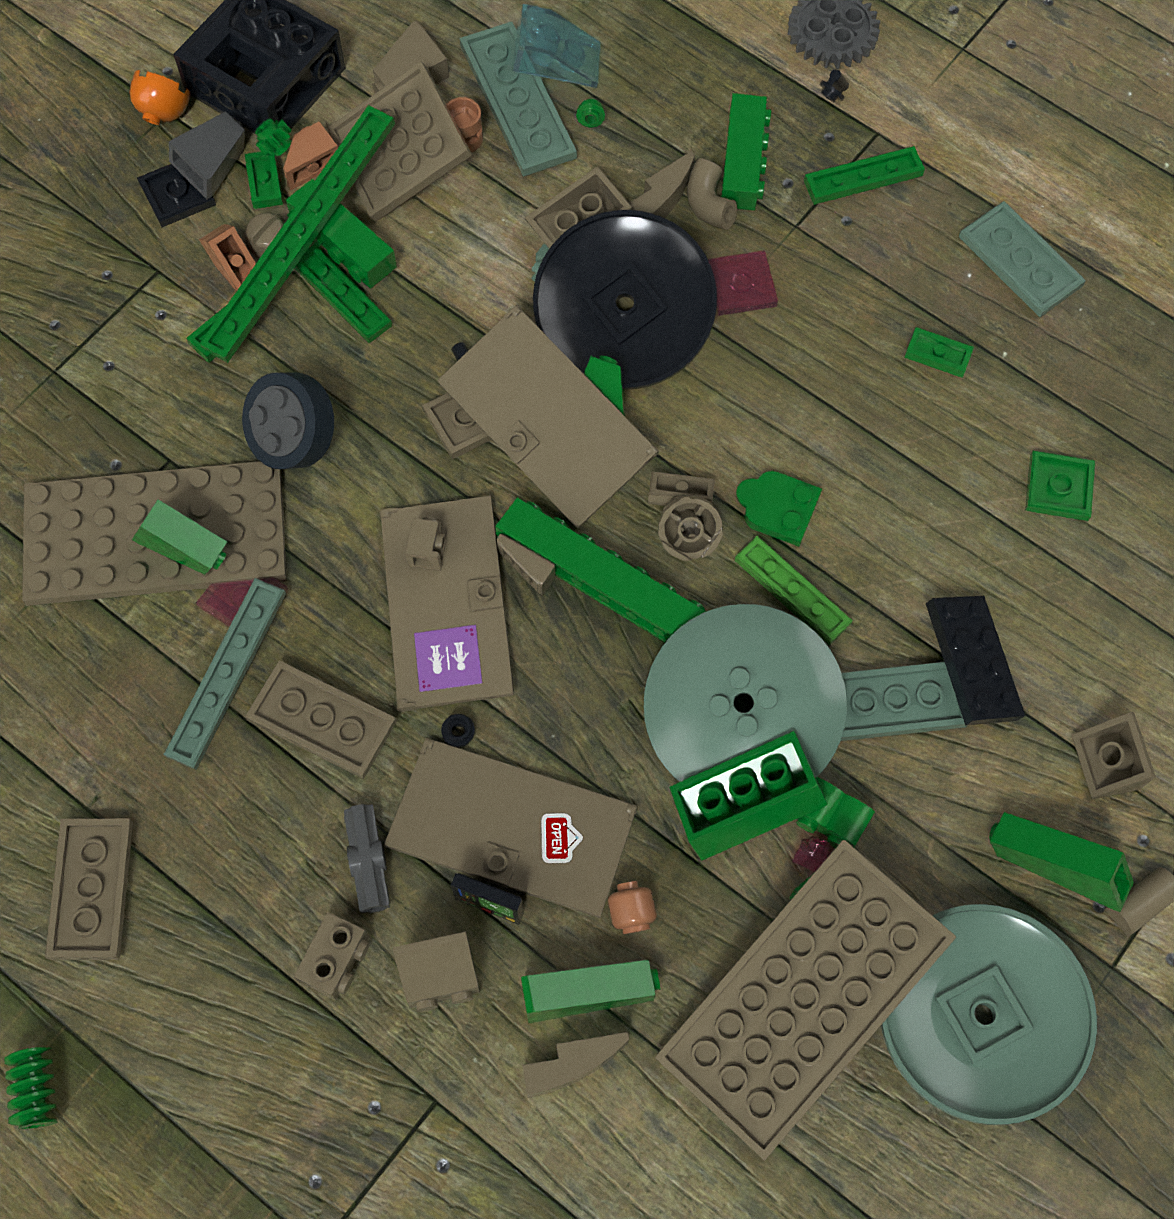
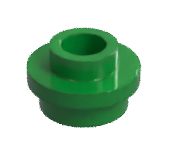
M587 99L578 106L576 118L585 127H597L605 119V110L599 101Z

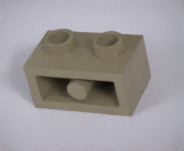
M327 912L294 978L300 984L337 1000L339 994H345L352 983L354 975L351 974V971L356 961L361 962L369 949L370 942L367 941L369 937L365 929Z

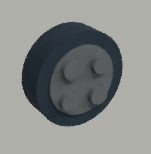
M270 373L261 377L253 384L244 402L242 424L245 439L255 457L268 467L292 469L305 468L315 464L328 450L334 432V412L327 392L317 380L303 373Z

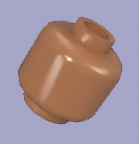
M637 881L618 884V892L612 893L608 897L613 927L622 929L623 935L649 930L650 923H653L657 918L651 889L638 887Z

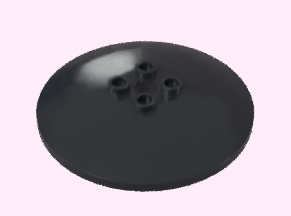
M615 210L588 217L569 228L552 244L539 266L533 289V311L537 327L583 374L591 356L599 359L602 355L618 362L617 365L621 367L623 390L640 389L661 383L689 365L699 354L711 333L717 308L715 277L711 265L698 243L675 223L661 216L637 210ZM620 298H630L634 302L633 307L628 311L620 310L616 306Z

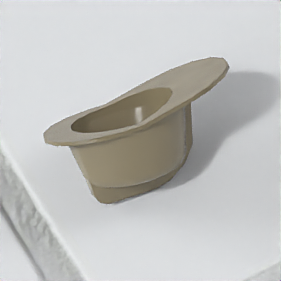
M288 208L270 209L265 213L254 216L247 224L242 241L256 263L287 221Z

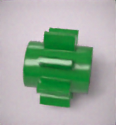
M271 118L267 119L255 131V134L258 136L256 138L258 142L255 145L264 155L269 153L270 155L280 156L291 145L292 141L289 139L291 137L289 133L292 130L283 120L278 122L277 120L273 121Z

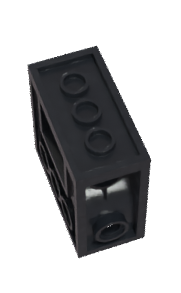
M224 0L173 54L185 91L187 88L191 92L192 97L221 114L226 111L234 120L239 121L244 128L253 133L265 120L270 118L278 122L283 120L292 129L346 69L339 30L287 0ZM239 72H242L254 79L255 82L249 87L234 77Z

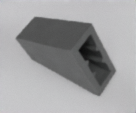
M225 111L170 140L169 162L206 199H209L243 153L245 130L239 121L234 120Z

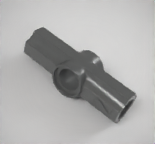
M364 804L351 806L349 809L344 810V820L349 846L347 847L348 863L351 876L355 879L360 913L380 912L390 908V899L384 872L387 870L382 840H379L374 807L373 805Z

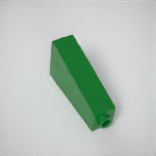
M1006 812L1003 813L999 823H994L991 828L989 840L998 857L1110 909L1121 912L1134 883L1124 852Z
M649 960L521 977L528 1024L654 1001L655 991L660 990L657 968L650 969Z

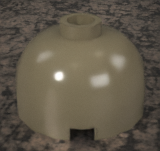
M681 495L672 499L663 508L658 520V535L663 547L673 557L684 561H691V559L699 557L704 558L709 556L719 545L723 536L722 520L717 508L707 499L698 495Z

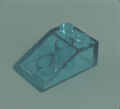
M523 4L516 29L513 71L597 88L600 41L551 9Z

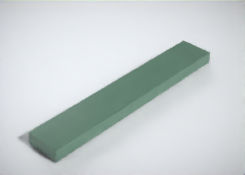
M257 578L254 579L164 753L167 758L197 770L286 595L285 590Z

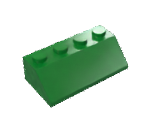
M795 731L669 787L688 841L701 861L828 805Z

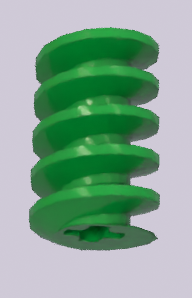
M50 1047L18 1050L9 1054L4 1059V1064L14 1067L5 1073V1079L15 1081V1083L6 1088V1093L11 1096H17L7 1103V1108L18 1111L8 1118V1124L19 1126L18 1129L40 1128L58 1123L57 1119L46 1117L47 1112L57 1108L56 1104L45 1102L46 1097L55 1093V1089L44 1087L45 1082L54 1078V1074L43 1072V1068L53 1064V1059L42 1058V1053L52 1049Z

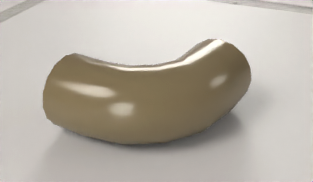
M699 158L695 162L687 185L689 206L698 219L713 227L729 229L737 216V204L734 200L723 198L716 194L717 184L723 169L714 162Z

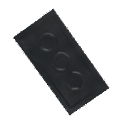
M985 596L932 598L925 603L965 726L1018 721L1025 717Z

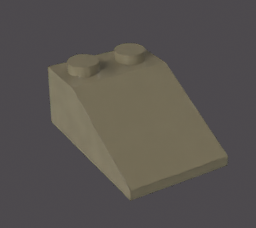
M597 166L525 217V220L550 249L552 244L564 232L588 217L609 211L633 209Z
M466 931L393 947L404 994L410 1008L416 1007L418 1012L428 1011L437 1008V1002L452 999V1004L464 1003L473 1000V994L480 993Z

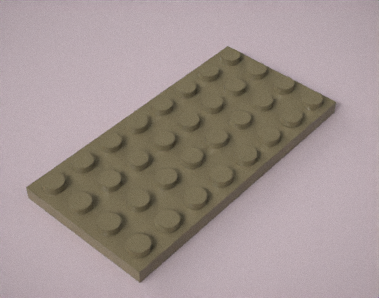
M261 461L24 484L23 602L26 606L252 584L255 578L264 582L287 580L281 469L268 467ZM158 499L227 541L222 550L227 555L217 570L211 568L204 575L132 541V538Z
M843 840L655 1058L765 1161L955 940L956 936L848 842Z

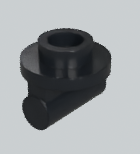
M833 70L830 73L829 80L827 82L822 80L819 84L823 88L820 93L833 103L836 99L843 101L845 97L842 92L849 88V82L839 70Z

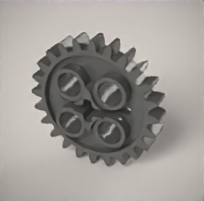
M798 0L797 6L792 7V13L788 21V35L791 36L790 44H797L796 53L805 51L804 60L813 57V65L824 61L825 68H828L830 63H834L836 69H839L841 62H844L849 68L851 67L852 59L857 63H861L862 56L869 57L870 51L875 49L880 33V20L876 19L877 11H870L872 4H862L863 0Z

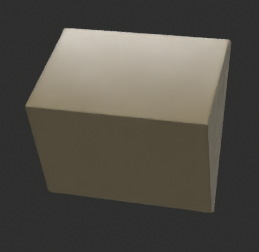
M1134 712L1126 713L1072 735L1092 799L1141 790L1156 777Z

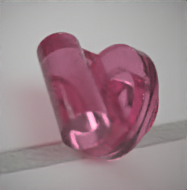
M818 837L803 839L792 862L816 872L831 855L830 845Z

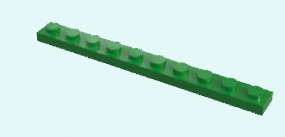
M370 105L367 106L202 339L200 346L203 350L227 363L230 361L394 127L395 121L392 116Z

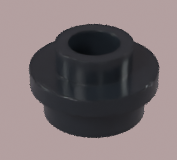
M451 715L442 724V737L450 746H466L474 738V723L466 715ZM462 727L465 731L461 736H455L452 734L454 728Z

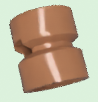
M467 97L452 99L446 105L471 152H474L483 142L481 109L473 99Z

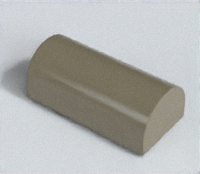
M652 471L648 504L666 506L672 499L681 495H698L712 503L715 479Z
M1158 867L1131 888L1121 912L1108 907L1105 908V911L1127 937L1131 936L1174 902V875L1165 868Z

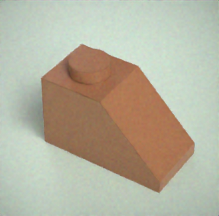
M320 122L303 128L293 136L283 168L290 190L317 177L338 149L337 144Z
M223 224L199 239L216 268L237 291L256 262L234 226Z

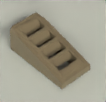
M500 534L497 538L498 552L543 596L555 579V564L507 536Z

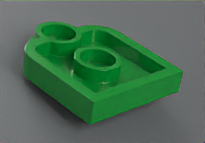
M767 471L758 479L750 478L743 480L737 487L736 498L746 508L744 518L746 524L751 529L800 547L821 495L822 488L776 471Z

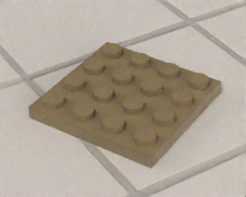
M422 61L327 127L332 139L339 147L368 105L394 118V127L354 183L369 216L375 221L472 156L429 70Z

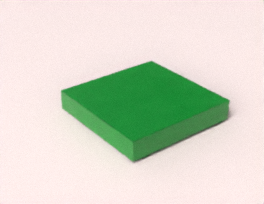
M1033 450L1030 455L1025 511L1089 521L1092 514L1095 460Z

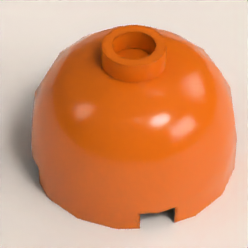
M140 70L134 72L129 91L134 107L143 114L142 119L154 125H159L160 121L171 122L178 119L188 106L191 92L186 88L184 94L178 90L179 83L147 71L146 77L140 76Z

